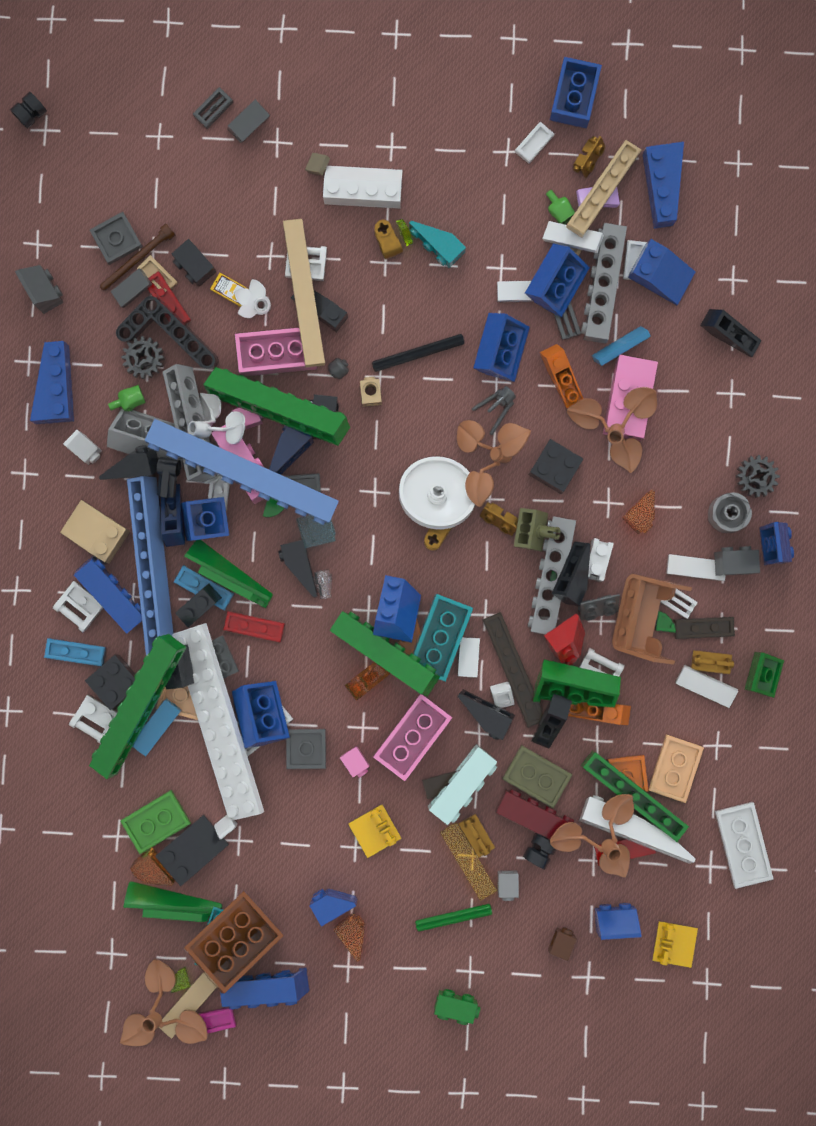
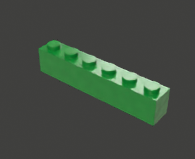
M344 611L341 612L330 629L332 633L415 691L428 697L441 677L435 673L437 669L429 664L424 666L420 663L421 658L413 653L408 655L404 652L405 647L397 642L392 644L389 642L390 638L373 635L374 626L366 621L364 624L360 622V617L351 611L349 614Z
M593 750L580 765L615 794L632 795L634 809L676 842L679 841L689 828L687 824Z

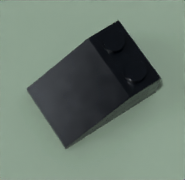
M203 815L155 857L181 887L229 844L224 838L219 839L214 826Z

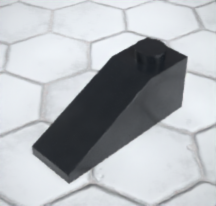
M314 290L318 319L337 333L348 318L347 312ZM293 294L292 297H291V299L295 302V298H294V294Z
M709 309L700 325L712 336L749 357H753L762 341L724 310Z
M147 445L138 446L135 448V451L101 474L99 479L151 476L157 472L158 458L156 451L147 448Z
M299 540L280 545L281 550L278 551L280 561H284L285 565L314 598H317L318 593L305 541Z
M573 543L552 591V594L565 604L580 606L587 591L591 548L589 543Z
M463 689L458 695L461 702L483 730L489 733L490 737L496 740H503L515 715Z
M553 694L531 742L546 748L551 747L567 720L572 704L571 700Z

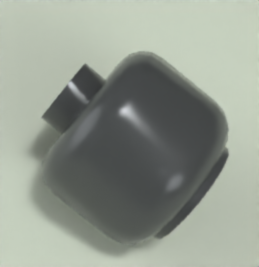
M335 358L328 365V370L334 378L341 379L348 374L349 369L347 366L349 364L344 359Z

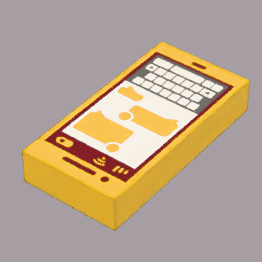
M219 273L210 290L241 307L242 305L236 300L234 292L246 287Z

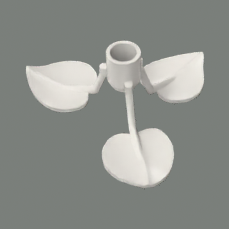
M200 393V402L205 421H191L187 428L188 434L206 441L205 438L209 437L212 431H226V440L229 444L239 443L245 430V416L241 412L234 411L226 417L225 428L211 427L221 413V400L215 394ZM218 475L203 483L210 484L216 482L222 476Z

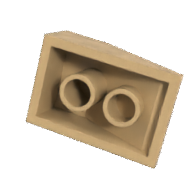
M81 500L60 533L103 562L110 563L130 533V530Z

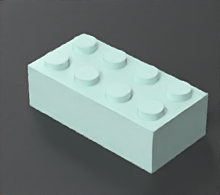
M476 744L455 770L456 772L448 782L449 785L445 786L437 797H434L429 803V811L447 825L450 822L454 823L460 816L459 810L462 806L466 808L473 799L471 797L475 790L478 792L485 784L484 778L487 775L491 776L496 770L497 766L495 764L497 761L495 758Z

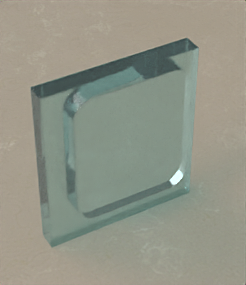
M312 516L296 519L305 549L336 541L332 520H330L329 524L321 525L314 522V517Z

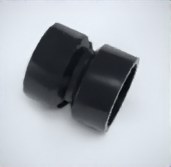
M30 91L22 98V103L17 102L10 109L27 129L35 123L36 117L40 118L47 112L42 103Z
M536 833L531 841L532 847L526 849L523 857L545 870L550 862L549 855H554L556 849L551 846L550 839Z

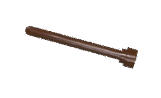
M165 223L160 227L159 234L100 284L101 290H107L162 241L171 240L176 236L175 233Z

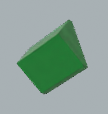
M754 652L744 690L774 698L784 660L766 653Z

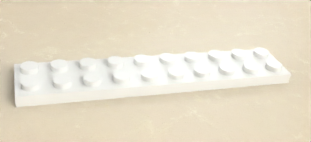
M207 623L172 634V637L183 645L188 644L194 684L188 685V689L228 818L237 820L263 813V805Z

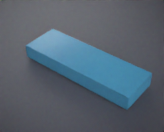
M640 326L591 356L596 363L603 366L648 339L650 333L647 329Z
M184 565L174 580V583L195 595L207 584H210L222 597L214 605L224 611L234 596V593Z
M47 638L44 658L102 666L104 664L106 647Z
M166 698L143 727L133 747L146 757L181 712V709Z

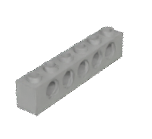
M604 223L602 229H598V232L603 233L604 237L598 253H594L593 259H596V265L592 266L590 277L593 278L592 285L589 284L587 296H590L589 304L586 303L584 310L587 320L583 322L581 334H584L583 340L606 344L609 339L627 226ZM605 243H612L614 248L607 249ZM602 261H608L611 267H603ZM601 279L606 280L608 286L602 287L598 281ZM595 299H603L605 305H597ZM599 317L602 323L599 325L594 324L592 318Z
M175 364L164 370L163 376L175 428L188 433L187 428L191 421L202 422L205 419L193 368ZM183 459L187 481L206 482L214 478L204 473V468L196 466V468L186 465V460Z
M553 516L552 521L548 520L547 526L559 527L565 540L562 543H556L552 538H549V540L545 539L543 551H546L545 559L541 558L539 570H543L541 578L537 577L535 589H539L538 597H533L532 608L535 609L534 616H530L528 623L531 632L545 635L556 628L561 600L554 596L552 600L546 601L543 599L542 593L545 590L553 591L571 550L576 520ZM558 552L561 555L560 561L552 562L549 557L550 554ZM547 572H556L557 579L552 582L548 581L546 578ZM541 609H547L550 612L548 619L542 620L539 618L538 613Z

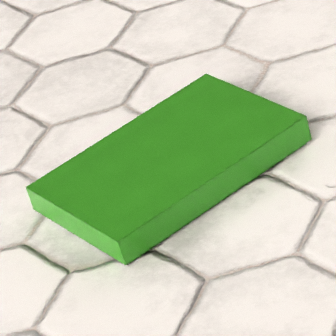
M172 790L120 821L139 854L144 853L191 824Z

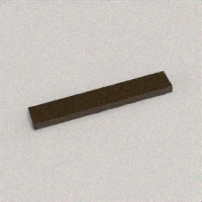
M501 612L482 619L527 727L538 724L543 716V712L539 702H533L534 690Z

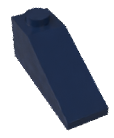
M176 484L175 497H161V535L166 547L185 545L180 484Z

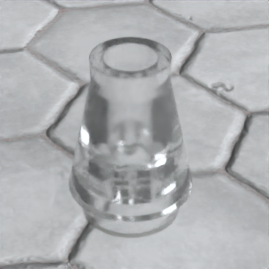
M330 570L314 572L315 576L313 579L320 599L331 598L332 574H330Z

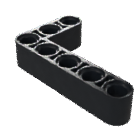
M146 297L116 329V336L120 341L133 342L134 338L137 339L155 321L202 368L214 369L218 365V356L157 297ZM155 300L157 302V307L155 310L152 311L149 307V304L151 301ZM139 314H142L144 321L139 325L136 322V318ZM166 314L171 316L169 324L163 322V317ZM126 328L131 332L128 338L123 336V331ZM179 328H183L185 331V335L182 338L177 336ZM194 341L199 345L196 352L191 350V344ZM207 355H210L213 360L209 366L204 362Z

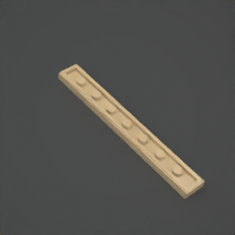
M302 219L283 221L305 368L325 365L303 221Z

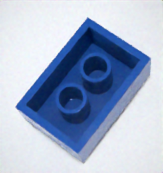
M564 57L550 121L587 129L602 65Z

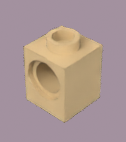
M365 377L363 381H360L363 407L382 405L380 380L375 379V377ZM368 387L376 389V393L371 396L367 395L365 391Z

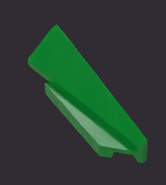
M196 540L184 557L201 565L198 571L199 574L267 608L273 596L271 592L202 540Z
M132 881L128 884L123 908L143 909L142 917L195 922H207L210 919L213 907L222 909V904Z

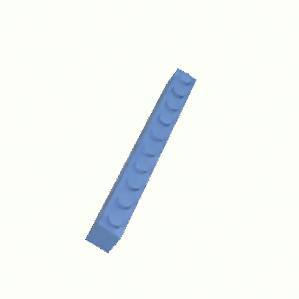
M155 418L145 438L148 448L154 451L164 450L167 452L166 456L177 460L178 457L186 460L185 464L190 467L204 468L203 472L213 477L215 474L222 476L221 480L231 485L233 482L241 485L240 489L249 493L252 490L259 493L258 497L267 501L270 498L278 501V506L288 509V506L296 509V514L306 517V515L314 517L313 521L321 525L329 524L339 502L332 497Z
M140 476L127 479L145 651L147 655L153 648L152 643L156 637L166 634L172 636L174 633L164 542L161 535L157 478Z

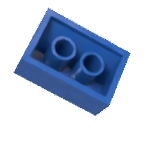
M553 243L525 294L539 306L562 317L590 267L570 247Z
M488 313L473 368L486 375L515 382L530 327L505 313Z
M385 575L373 635L412 643L421 595L405 579Z
M276 681L243 685L232 691L245 749L290 738Z

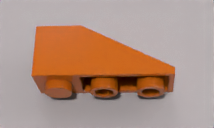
M555 344L541 351L540 355L565 407L569 408L584 399L564 349Z
M581 702L578 705L571 704L568 716L628 725L631 706L616 704L615 707L588 706L587 702Z

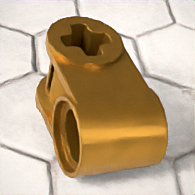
M379 220L375 224V236L385 260L402 253L403 249L391 224L387 220ZM381 227L386 230V234H383L382 231L380 232Z
M429 528L424 538L426 548L431 551L439 549L452 528ZM433 537H436V542L438 543H433V545H430L429 538L432 539Z

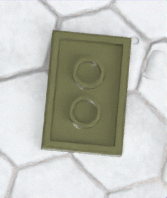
M521 745L502 779L554 809L573 774Z

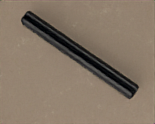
M458 334L373 361L372 366L374 371L377 372L463 345L465 343L462 334Z

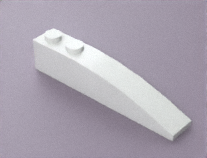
M595 795L588 797L579 821L611 833L609 828L610 820H605L602 817V809L605 805L604 799ZM634 814L624 824L617 825L613 822L614 833L619 837L688 864L695 862V858L679 843L662 830Z

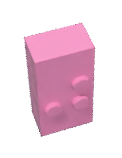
M299 328L235 334L239 375L254 376L317 369V366L305 368Z
M624 355L618 356L605 418L608 427L613 424H622L630 411L623 404L628 392L639 387L653 389L658 362ZM632 413L624 427V438L633 437L641 441L645 436L648 418L640 419ZM604 427L603 434L608 435V432H605Z
M213 431L211 433L220 448L264 467L258 457L254 459L255 451L250 443L246 445L244 440L241 439L237 444H229L226 440V431ZM253 490L251 493L247 492L254 504L263 500L258 497V492Z
M420 694L373 758L406 781L452 717Z

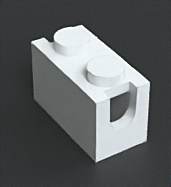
M594 538L591 541L588 579L602 582L604 581L614 543H606Z

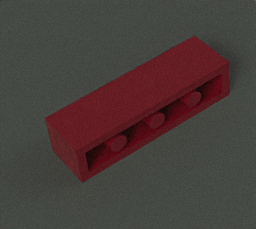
M513 789L510 792L504 791L495 810L497 814L548 839H551L561 825L568 822L574 823L575 821L566 815L563 818L556 815L557 811L548 806L545 809L538 806L539 802L532 798H528V800L521 798V793Z

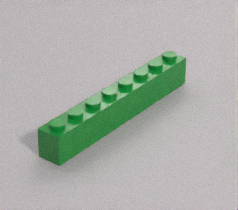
M215 367L203 384L208 394L217 395L221 401L339 446L350 429L347 417L341 412H333L322 405L317 406L307 399L296 398L291 393L280 392L275 387H267L259 381H251L245 376H238L227 369L222 370Z
M170 634L158 636L153 641V648L145 656L142 668L135 674L133 685L126 691L127 696L117 708L118 713L110 721L109 729L102 736L99 748L92 754V761L89 766L106 779L119 773L187 648Z

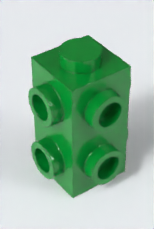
M449 989L438 991L434 1014L439 1019H454L462 1025L473 1024L474 1018L478 1019L480 1007L474 996L469 994L457 995L453 990Z

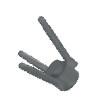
M506 386L502 390L498 389L493 395L472 408V411H475L496 398V402L487 410L489 413L499 404L503 407L506 405L490 431V435L494 434L508 410L514 405L513 400L516 398V395Z

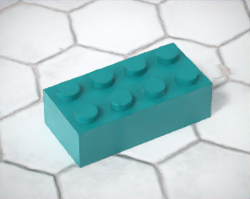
M435 594L413 654L421 658L420 663L424 666L429 664L437 669L435 673L441 676L439 680L446 682L473 608Z

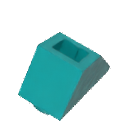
M414 221L409 222V232L416 239L419 238L423 242L424 248L428 252L432 251L442 266L446 265L450 268L465 254L466 247L452 233Z

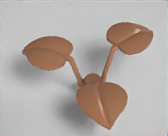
M639 387L628 392L623 404L630 411L622 424H613L608 427L605 419L600 416L602 407L598 401L585 398L567 409L569 417L582 428L595 429L599 425V420H601L605 427V432H608L607 438L612 443L610 448L612 460L632 473L641 460L642 445L633 437L625 440L624 427L632 413L640 419L649 418L655 413L657 408V392L648 387Z
M466 420L459 424L457 430L459 448L466 453H471L479 445L491 451L490 457L494 461L493 464L480 469V472H470L466 478V493L475 505L481 507L489 498L494 488L492 476L484 473V471L500 466V463L510 462L512 457L518 454L526 444L531 430L513 423L505 424L498 433L500 445L498 447H491L480 442L484 438L485 432L479 423Z
M629 794L617 795L609 799L603 806L602 817L605 820H610L609 828L612 839L604 840L602 846L581 835V827L573 822L565 823L555 831L550 839L551 846L560 851L571 852L580 847V839H583L600 852H603L599 860V866L604 872L625 878L629 869L630 853L625 845L616 844L618 840L615 837L613 822L621 825L631 819L634 812L633 796Z
M154 959L149 964L145 974V984L150 992L155 993L159 991V995L149 1011V1015L145 1017L141 1014H132L126 1019L120 1043L128 1046L147 1045L154 1039L155 1030L158 1027L163 1028L173 1023H178L175 1027V1033L180 1041L187 1044L205 1041L208 1037L207 1026L197 1012L184 1010L180 1014V1020L173 1019L162 1022L161 1015L155 1012L163 991H171L176 983L174 971L158 959Z

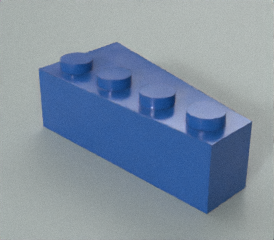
M684 142L649 146L645 148L642 154L654 229L671 227L677 220Z
M65 341L44 342L30 421L34 424L74 422L69 345Z
M94 555L75 571L74 576L126 633L142 621L141 605L134 603L131 599L132 595L125 588L122 589L118 584L117 578L112 573L110 574L106 570L105 565Z
M307 967L299 968L297 973L291 974L290 970H283L274 974V976H271L270 972L256 975L255 978L252 975L242 976L226 993L222 994L220 992L222 1007L238 1009L248 1005V1008H256L260 1004H266L267 1007L277 1006L278 1003H285V1005L297 1004V1001L309 992Z

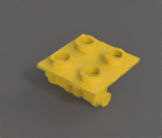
M383 804L348 823L367 858L388 846L396 844L398 840L402 839Z
M659 921L652 961L660 962L662 965L673 964L691 968L698 928Z

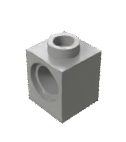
M497 871L498 897L502 898L503 901H513L514 898H519L518 871Z

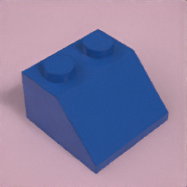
M224 497L181 503L186 541L229 536Z
M321 889L313 894L309 906L322 927L356 907L358 899L355 895L332 889L324 891Z
M620 903L619 907L602 904L599 905V908H594L596 932L601 940L641 937L637 909L631 906V903Z

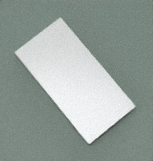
M754 802L715 811L734 888L737 889L773 880Z

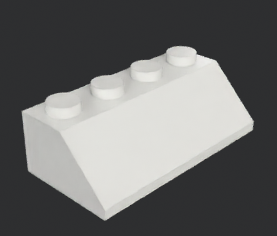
M327 166L323 188L324 204L400 209L403 170Z

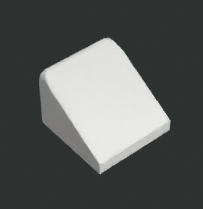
M509 682L490 686L496 706L504 708L515 705Z
M227 815L214 825L219 839L224 838L237 827L236 821L228 818Z

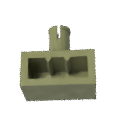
M520 508L514 547L542 552L544 538L559 539L560 535L553 532L561 533L560 528L546 526L548 513Z

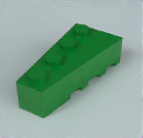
M544 659L535 683L533 702H540V699L550 700L553 694L571 700L573 705L587 702L588 706L615 707L620 695L621 677Z

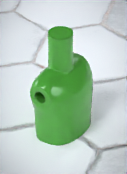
M553 190L548 191L546 195L552 202L548 207L549 213L558 223L566 224L575 214L574 209L566 197L558 199Z
M139 385L121 390L118 393V400L108 403L110 410L122 407L124 411H131L146 402Z

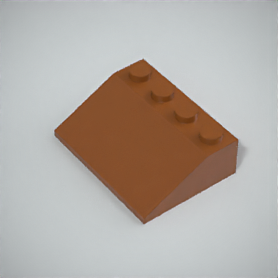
M243 891L193 938L184 949L207 978L223 994L284 935Z

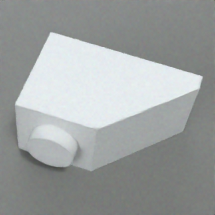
M78 430L63 443L88 465L95 463L100 458V453L102 452L96 444Z

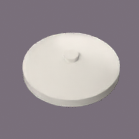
M427 457L416 461L408 467L400 481L399 500L403 510L414 522L430 529H448L461 524L470 516L475 506L469 499L465 489L466 478L470 472L460 463L445 457Z

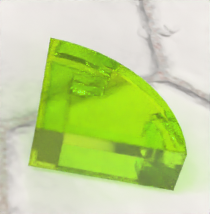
M403 219L396 221L406 246L413 244L405 221Z
M183 967L175 974L176 983L171 993L191 987L186 967Z

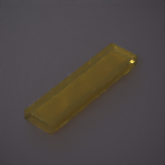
M455 822L440 831L479 900L481 901L496 892V887L458 823Z

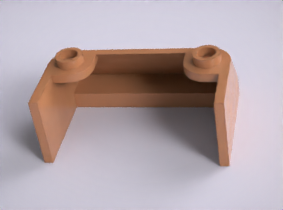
M636 574L629 575L625 582L613 634V647L618 651L652 662L674 664V660L661 656L662 644L660 640L653 638L661 600H671L675 595L676 589L691 591L692 587Z

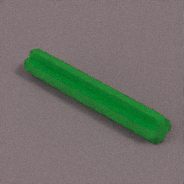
M490 904L416 920L415 925L417 931L420 932L492 915V908Z

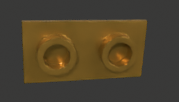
M595 136L589 138L582 149V152L587 155L579 154L573 164V170L577 173L582 171L584 178H587L589 173L594 170L595 163L605 151L606 146L601 136L599 138Z
M487 502L479 516L486 523L493 524L499 528L501 532L513 536L517 529L518 518L509 512H506L503 517L501 513L504 509L493 502Z
M693 650L692 669L730 674L731 668L733 669L734 667L732 655Z
M476 814L459 823L478 858L488 855L495 848Z

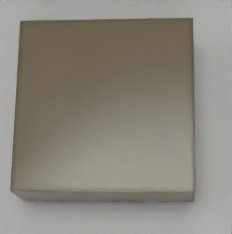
M312 153L305 170L308 173L323 176L330 158L327 155Z

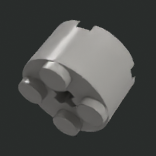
M734 492L717 497L712 501L708 509L709 523L722 533H733L743 529L748 525L752 517V510L748 500L743 495ZM730 509V513L733 514V516L729 517L726 511Z

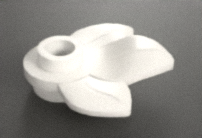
M252 279L249 289H238L234 292L236 300L242 305L238 311V314L242 317L252 318L256 314L263 315L270 310L271 303L266 297V289L259 281ZM259 301H263V308H258L257 304Z

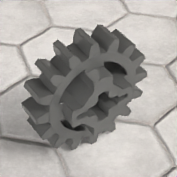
M141 336L140 341L134 338L133 344L127 342L129 348H123L126 355L121 356L126 361L123 363V366L125 368L129 367L127 372L129 374L133 373L135 378L140 374L142 379H145L147 374L152 378V372L158 374L157 368L163 367L160 360H165V357L160 355L164 351L162 348H158V342L153 343V339L150 337L146 341L144 336ZM152 349L155 352V358L151 356ZM140 356H142V357L146 356V357H147L146 360H145V359H142V361H141V360L139 359ZM131 357L135 360V367L131 363Z
M757 455L755 460L750 456L748 462L746 460L741 462L744 467L740 466L737 468L741 472L736 475V478L741 480L737 485H743L742 492L748 490L747 496H751L754 493L755 498H758L761 493L764 497L767 495V491L770 493L774 491L772 486L778 485L775 479L780 478V475L775 474L778 467L773 468L774 461L768 463L767 456L762 460L760 455ZM749 469V474L746 477V471ZM764 473V475L761 476V478L751 479L756 474ZM770 476L769 483L767 484L766 480ZM749 483L755 485L756 489L751 487Z

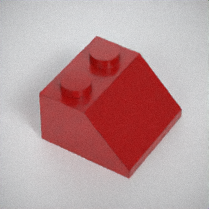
M576 613L545 634L544 637L550 650L560 663L573 665L580 658L585 630Z

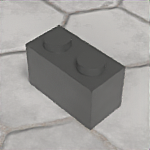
M751 546L739 547V550L733 551V547H723L720 552H714L716 576L760 573L759 550H751Z

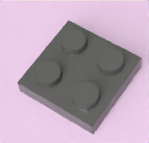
M124 212L89 230L109 265L143 247Z
M288 729L290 738L286 739V769H326V729Z

